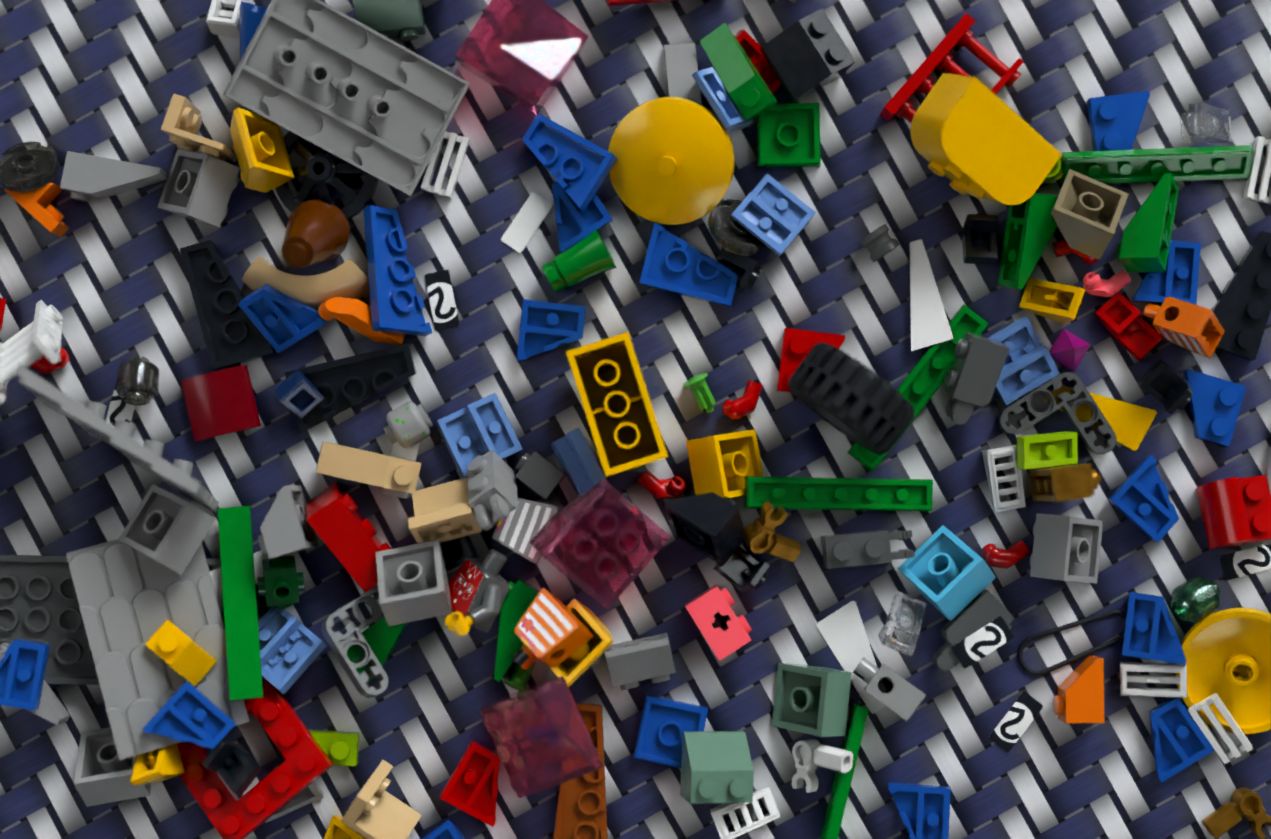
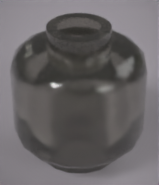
M131 357L129 361L120 364L117 369V394L124 399V402L130 405L141 406L148 404L159 392V368L149 362V359L146 357Z

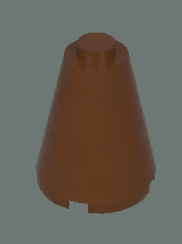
M314 199L303 202L294 209L288 219L282 246L283 258L289 265L303 268L335 259L345 250L350 235V226L346 216L338 207L333 204L329 205L320 202L322 200Z

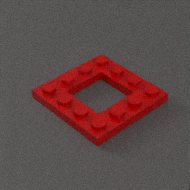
M263 676L264 698L244 700L247 714L249 715L251 712L254 714L286 761L241 798H238L217 772L204 768L202 763L208 757L205 751L207 747L198 746L191 742L177 743L185 772L179 775V777L223 839H245L333 766V763L283 694Z

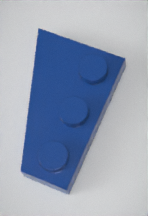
M539 113L522 138L523 142L582 212L585 211L617 160L614 154Z
M654 222L639 284L731 307L739 275L708 255H704L683 239L676 237L665 230L664 227Z

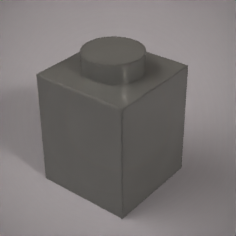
M534 451L532 455L526 452L515 466L519 470L515 477L545 500L549 498L566 475L537 451Z

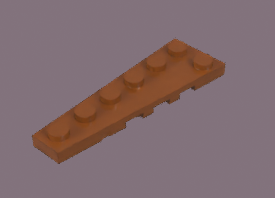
M570 702L553 839H608L602 705Z

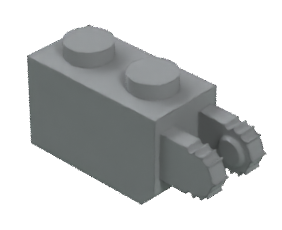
M492 449L483 456L475 457L467 466L468 504L475 510V520L481 529L487 531L493 527V523L499 519L504 520L509 516V512L518 508L516 472Z

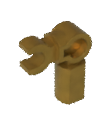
M766 501L760 509V518H756L754 523L744 529L743 539L754 553L760 554L765 552L786 561L795 562L801 553L800 543L775 533V527L781 525L786 520L788 513L782 506H779L777 511L772 514L775 508L770 502Z
M1243 787L1233 792L1231 803H1224L1203 819L1201 823L1212 837L1218 839L1242 821L1241 817L1244 816L1247 821H1251V831L1258 837L1265 839L1266 836L1262 832L1261 827L1266 822L1271 826V816L1265 813L1266 809L1262 805L1261 797L1250 789Z

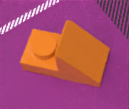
M46 183L32 190L16 191L8 188L4 190L51 233L62 237L69 229L62 221L65 216L50 204L62 191L60 186L54 183Z

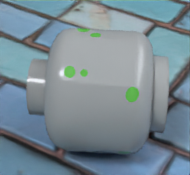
M409 401L387 414L386 420L388 425L383 429L392 444L398 442L403 448H410L430 435L429 427L433 426L422 404L416 405Z

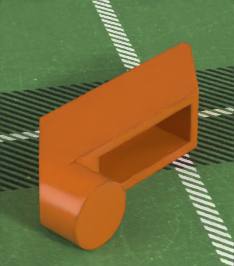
M334 297L322 303L318 308L322 319L331 321L335 318L374 342L395 345L403 343L405 334L374 331L372 328L371 307L358 299Z

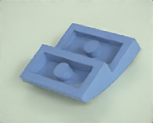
M713 67L699 70L692 74L695 82L727 131L732 132L744 129L753 122V120H746Z
M767 173L730 217L780 256L816 212Z
M1024 316L988 337L1010 348L995 387V392L1004 405L1010 404L1060 374L1047 347L1041 344L1029 318Z
M496 393L471 403L465 408L435 422L462 478L468 477L467 466L479 455L483 456L491 449L502 459L523 449Z
M580 427L568 432L564 437L551 444L579 501L609 485Z
M272 606L258 621L262 676L281 693L285 694L327 645L287 610Z

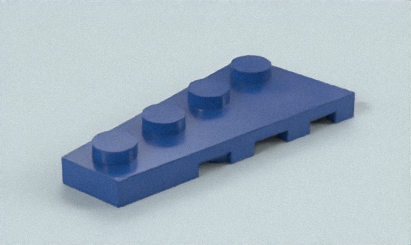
M369 205L363 209L372 328L374 331L417 336L432 334L430 322L425 323L422 309L425 308L422 295H417L413 278L416 277L414 267L409 264L405 254V250L408 247L396 209Z

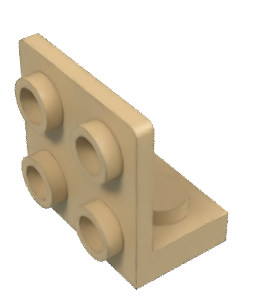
M173 93L161 130L169 136L168 141L176 144L177 148L181 150L196 152L197 149L201 153L209 154L223 161L227 159L235 162L237 155L226 145L196 135L202 123L201 111L186 97Z
M468 477L417 490L415 494H412L415 516L408 518V526L418 544L439 540L441 543L482 532L481 527L475 520V510L468 504Z
M385 760L380 762L341 821L367 839H407L421 818V814L385 791L391 782L386 777L393 768Z

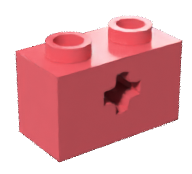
M714 585L684 604V606L720 661L752 641L748 635L752 628L743 614L739 617L735 615L731 608L735 601L726 587L720 590L717 585ZM718 612L721 616L728 615V618L725 620L727 626L723 629L719 625L712 626V623L716 621L713 615Z

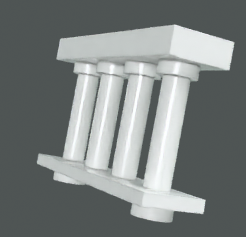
M42 300L37 302L34 321L3 344L0 342V404L5 401L8 381L16 376L19 364L27 368L44 355L53 364L59 362L62 335L61 321L63 317L53 305L47 306Z

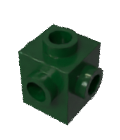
M294 556L262 559L263 576L257 577L259 596L266 597L267 607L287 608L294 603H299V591H305L303 572H297Z

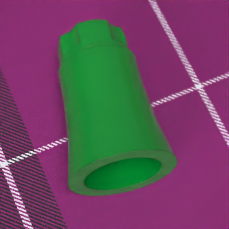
M595 229L583 240L555 256L554 260L546 263L542 268L554 291L559 292L568 286L571 288L595 275L615 269L617 266L599 232Z

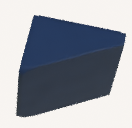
M296 370L276 389L279 400L300 419L324 399V396L299 370Z

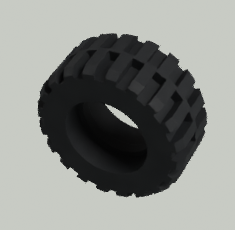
M825 342L814 345L789 378L788 388L802 403L848 438L878 455L888 453L914 419V407L911 406V403L899 391L895 390L887 381L855 358Z

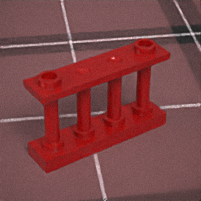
M966 13L886 104L880 115L888 122L896 115L899 118L903 116L908 122L912 123L916 111L911 107L912 103L909 99L915 92L920 95L923 93L926 96L934 87L931 83L933 80L929 76L936 68L939 71L944 70L948 74L970 76L951 60L953 56L949 53L956 45L960 48L964 46L1001 78L991 90L995 95L1003 85L1009 89L1020 77L1021 73L1017 69L1024 61L1019 58L1011 68L1006 66L972 37L974 33L970 31V28L976 20Z

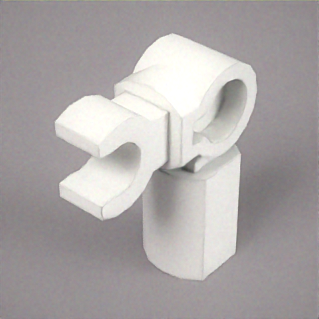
M816 739L796 742L792 749V756L795 760L797 773L792 778V788H803L805 780L806 792L817 791L819 782L815 770L818 769V766L847 773L852 768L853 753L822 745Z

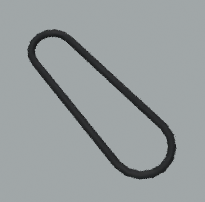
M1112 610L1031 635L1024 639L1019 646V663L1030 674L1043 675L1123 640L1124 633L1039 671L1029 668L1023 661L1022 654L1027 643L1034 639L1111 615H1119L1126 622L1127 615L1122 611Z

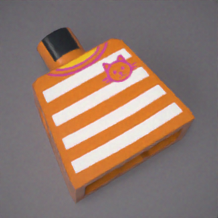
M1166 297L1161 306L1150 302L1143 312V319L1153 323V326L1163 339L1211 359L1225 332L1211 309L1173 297Z
M542 588L514 628V633L525 645L513 656V659L526 671L537 659L553 668L589 641L594 635L558 597Z

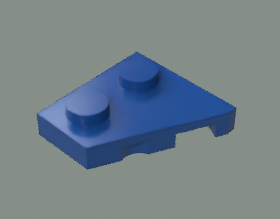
M1150 91L1095 97L1087 100L1093 151L1132 149L1150 97Z
M267 284L243 298L239 303V307L277 353L282 352L327 323L326 320L320 317L318 311Z
M523 299L516 360H524L536 354L582 339L586 306Z
M1130 592L1122 655L1186 665L1187 660L1163 596Z
M187 680L142 730L146 733H155L171 737L174 740L191 742L198 746L214 749L236 725V722Z
M889 782L888 789L893 796L910 839H948L951 787Z

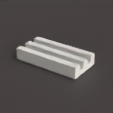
M445 131L428 163L421 185L422 190L452 199L470 142L469 137H462L456 133ZM447 139L449 141L435 185L431 186L430 184L444 140ZM457 142L460 143L459 151L447 189L444 190L441 187L455 143Z
M1258 136L1254 141L1253 158L1243 199L1271 204V186L1269 196H1266L1271 175V139L1268 140L1265 137ZM1263 147H1267L1259 193L1254 194Z
M1120 662V696L1187 698V664ZM1127 671L1180 673V676L1127 675ZM1127 682L1180 684V689L1127 687Z
M1217 693L1188 708L1190 715L1224 764L1230 762V759L1233 757H1240L1244 751L1249 752L1253 750L1252 744ZM1215 704L1241 744L1235 745L1209 705ZM1203 709L1229 750H1224L1198 711Z

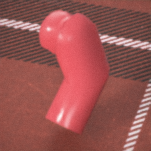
M1123 270L1108 280L1101 279L1100 275L1095 274V272H1090L1083 277V289L1089 295L1108 298L1127 286L1131 279Z

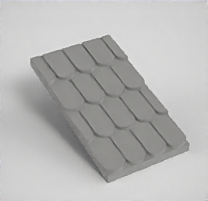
M271 0L223 95L411 196L470 83L321 0Z
M19 364L16 374L20 377L19 383L33 393L35 397L43 401L46 406L70 418L91 436L116 448L132 463L160 477L174 491L215 513L217 512L219 502L199 482L190 477L194 463L174 459L173 465L161 458L165 444L158 441L145 440L143 446L133 439L135 424L116 420L115 426L104 420L106 405L87 401L86 407H84Z
M118 539L67 553L70 573L119 760L182 742L171 737L146 733L142 730L187 681L145 645L167 619L217 660L215 665L195 687L236 722L235 726L249 722L244 700L230 701L225 627L202 543L182 575L161 565Z

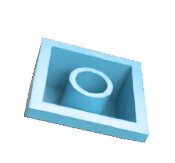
M944 525L914 552L915 557L908 558L898 568L914 587L949 621H952L996 578L983 558Z

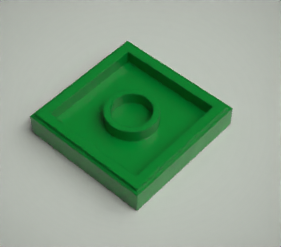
M819 103L774 104L756 117L757 168L820 167Z

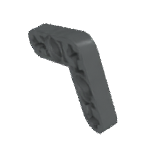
M1071 372L1061 373L1005 407L998 415L997 423L1003 432L1018 434L1061 408L1090 452L1106 454L1116 445V435L1081 379ZM1062 379L1073 382V386L1070 387L1071 394L1063 392L1054 398L1050 391L1047 390L1049 386L1051 391L1059 389L1062 386ZM1037 394L1047 398L1048 406L1044 412H1036L1032 408L1031 401ZM1024 403L1026 412L1033 419L1029 421L1028 415L1023 416L1017 421V428L1013 425L1007 426L1006 421L1009 419L1007 414L1010 412L1012 415H1016L1024 411L1020 407V404ZM1081 404H1085L1091 409V417L1087 422H1081L1075 416V410ZM1097 420L1100 425L1095 426V430L1099 435L1106 434L1107 439L1104 440L1106 445L1104 448L1101 445H1094L1093 442L1097 437L1093 430L1084 431L1085 427L1092 426Z
M378 586L333 612L322 624V633L357 691L366 698H373L382 694L388 686L386 672L360 630L384 616L381 606L377 601L379 599ZM359 603H366L371 607L372 615L370 619H362L358 616L356 608ZM349 617L352 622L342 628L341 632L337 631L334 633L331 627L334 626V621L340 623ZM356 646L362 651L363 658L360 663H353L348 659L347 650L349 647ZM369 663L371 667L358 674L356 670ZM368 676L378 679L379 682L375 684V687L368 688L366 686V682L369 680Z

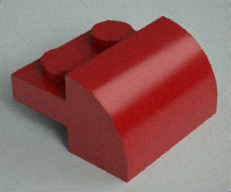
M1266 475L1227 478L1196 488L1209 550L1271 540V494Z

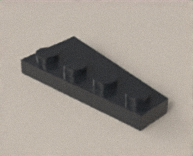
M1265 231L1258 233L1238 265L1236 273L1223 289V294L1218 302L1211 308L1225 330L1216 349L1250 361L1256 359L1271 312V233Z
M208 240L180 248L212 370H219L276 354L270 343L239 307L240 301L245 297L214 242Z
M408 342L286 371L285 377L287 379L296 370H299L324 396V399L302 419L296 415L301 434L415 375L417 372Z

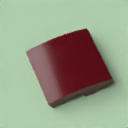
M247 365L227 368L181 380L195 442L261 426Z

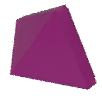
M1063 328L1049 353L1053 360L1074 372L1091 344Z

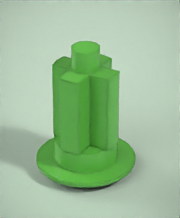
M702 373L687 380L682 386L689 387L701 410L705 409L707 413H712L714 411L712 405L716 402L705 381L708 373Z
M536 662L527 671L517 664L509 681L503 680L504 683L518 691L529 693L530 691L526 689Z

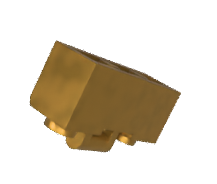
M1091 464L1063 465L1029 470L1033 501L1058 502L1092 497L1095 494L1094 489H1097L1098 484L1101 482L1100 474L1096 473L1094 469L1091 470Z

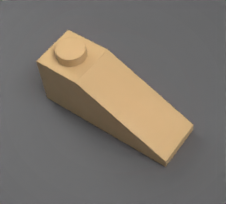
M322 441L316 473L415 494L421 463Z

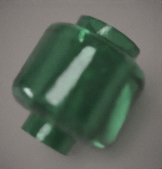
M1193 576L1174 588L1171 596V607L1181 620L1198 623L1210 614L1218 611L1221 604L1220 590L1213 581L1201 576Z

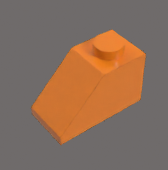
M1088 656L1058 686V695H1055L1053 698V709L1055 715H1058L1059 720L1065 723H1104L1103 658Z

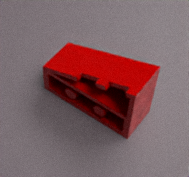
M335 481L306 503V520L366 593L378 584L376 552L392 548L386 542L384 544L381 543L376 536L378 532L367 518L364 519L356 503Z

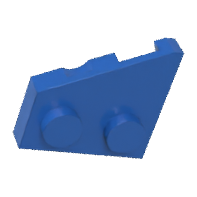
M557 181L552 184L559 249L561 252L568 250L583 240L595 229L599 231L613 221L596 193L585 211L582 212Z
M1171 240L1166 271L1147 272L1134 293L1132 302L1162 304L1166 297H1173L1196 305L1201 243Z
M1190 369L1184 370L1183 377L1189 381L1193 390L1188 404L1194 418L1192 425L1195 438L1223 447H1229L1247 386Z
M1147 455L1107 500L1153 542L1158 543L1175 525L1179 517L1174 505L1169 501V492L1165 482H1162L1155 465L1157 464L1155 457Z
M21 639L13 640L0 661V705L34 711L39 709L50 644Z
M1171 697L1149 711L1156 772L1161 783L1215 751L1179 698Z

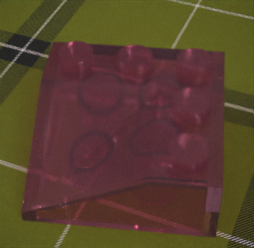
M492 0L456 53V58L461 66L537 115L588 39V36L543 0Z
M603 479L553 515L531 539L530 543L541 556L608 610L671 537Z
M563 676L506 695L480 709L484 725L493 739L498 757L504 764L510 778V784L516 791L518 798L539 793L603 767Z

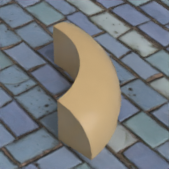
M259 256L249 266L242 278L243 282L252 291H256L267 284L318 311L322 303L331 298L359 299L370 292L369 277L350 258L328 272L302 276L280 271Z

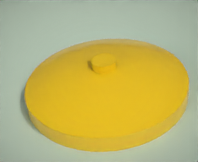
M661 97L640 104L622 119L615 129L609 144L608 152L614 154L617 158L609 171V176L616 193L625 205L637 215L659 224H685L708 214L726 194L734 173V150L727 130L710 110L697 102L685 98Z
M1230 608L1204 617L1186 633L1180 643L1187 660V698L1182 699L1189 708L1217 693L1244 734H1256L1271 730V614L1251 608ZM1215 704L1209 705L1226 732L1234 733ZM1203 709L1198 711L1206 724L1214 727Z

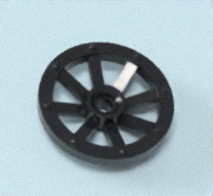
M291 131L283 137L288 156H290L294 149L307 162L306 166L292 167L294 178L308 177L296 197L290 191L288 182L275 188L280 200L290 212H293L296 207L306 202L316 185H318L319 197L322 200L320 202L332 204L329 186L336 188L351 201L346 207L340 209L347 220L358 215L368 205L376 191L378 178L352 164H339V157L332 153L327 155V151L319 146L316 148V154L313 155L300 141L302 137ZM323 164L325 170L319 175L318 168ZM340 174H365L360 192L357 194L339 179Z

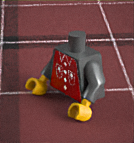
M491 549L484 562L468 557L465 558L456 571L447 574L451 607L454 613L445 618V624L456 635H466L470 630L469 626L487 633L489 632L509 591V583L499 574L507 560L504 555Z

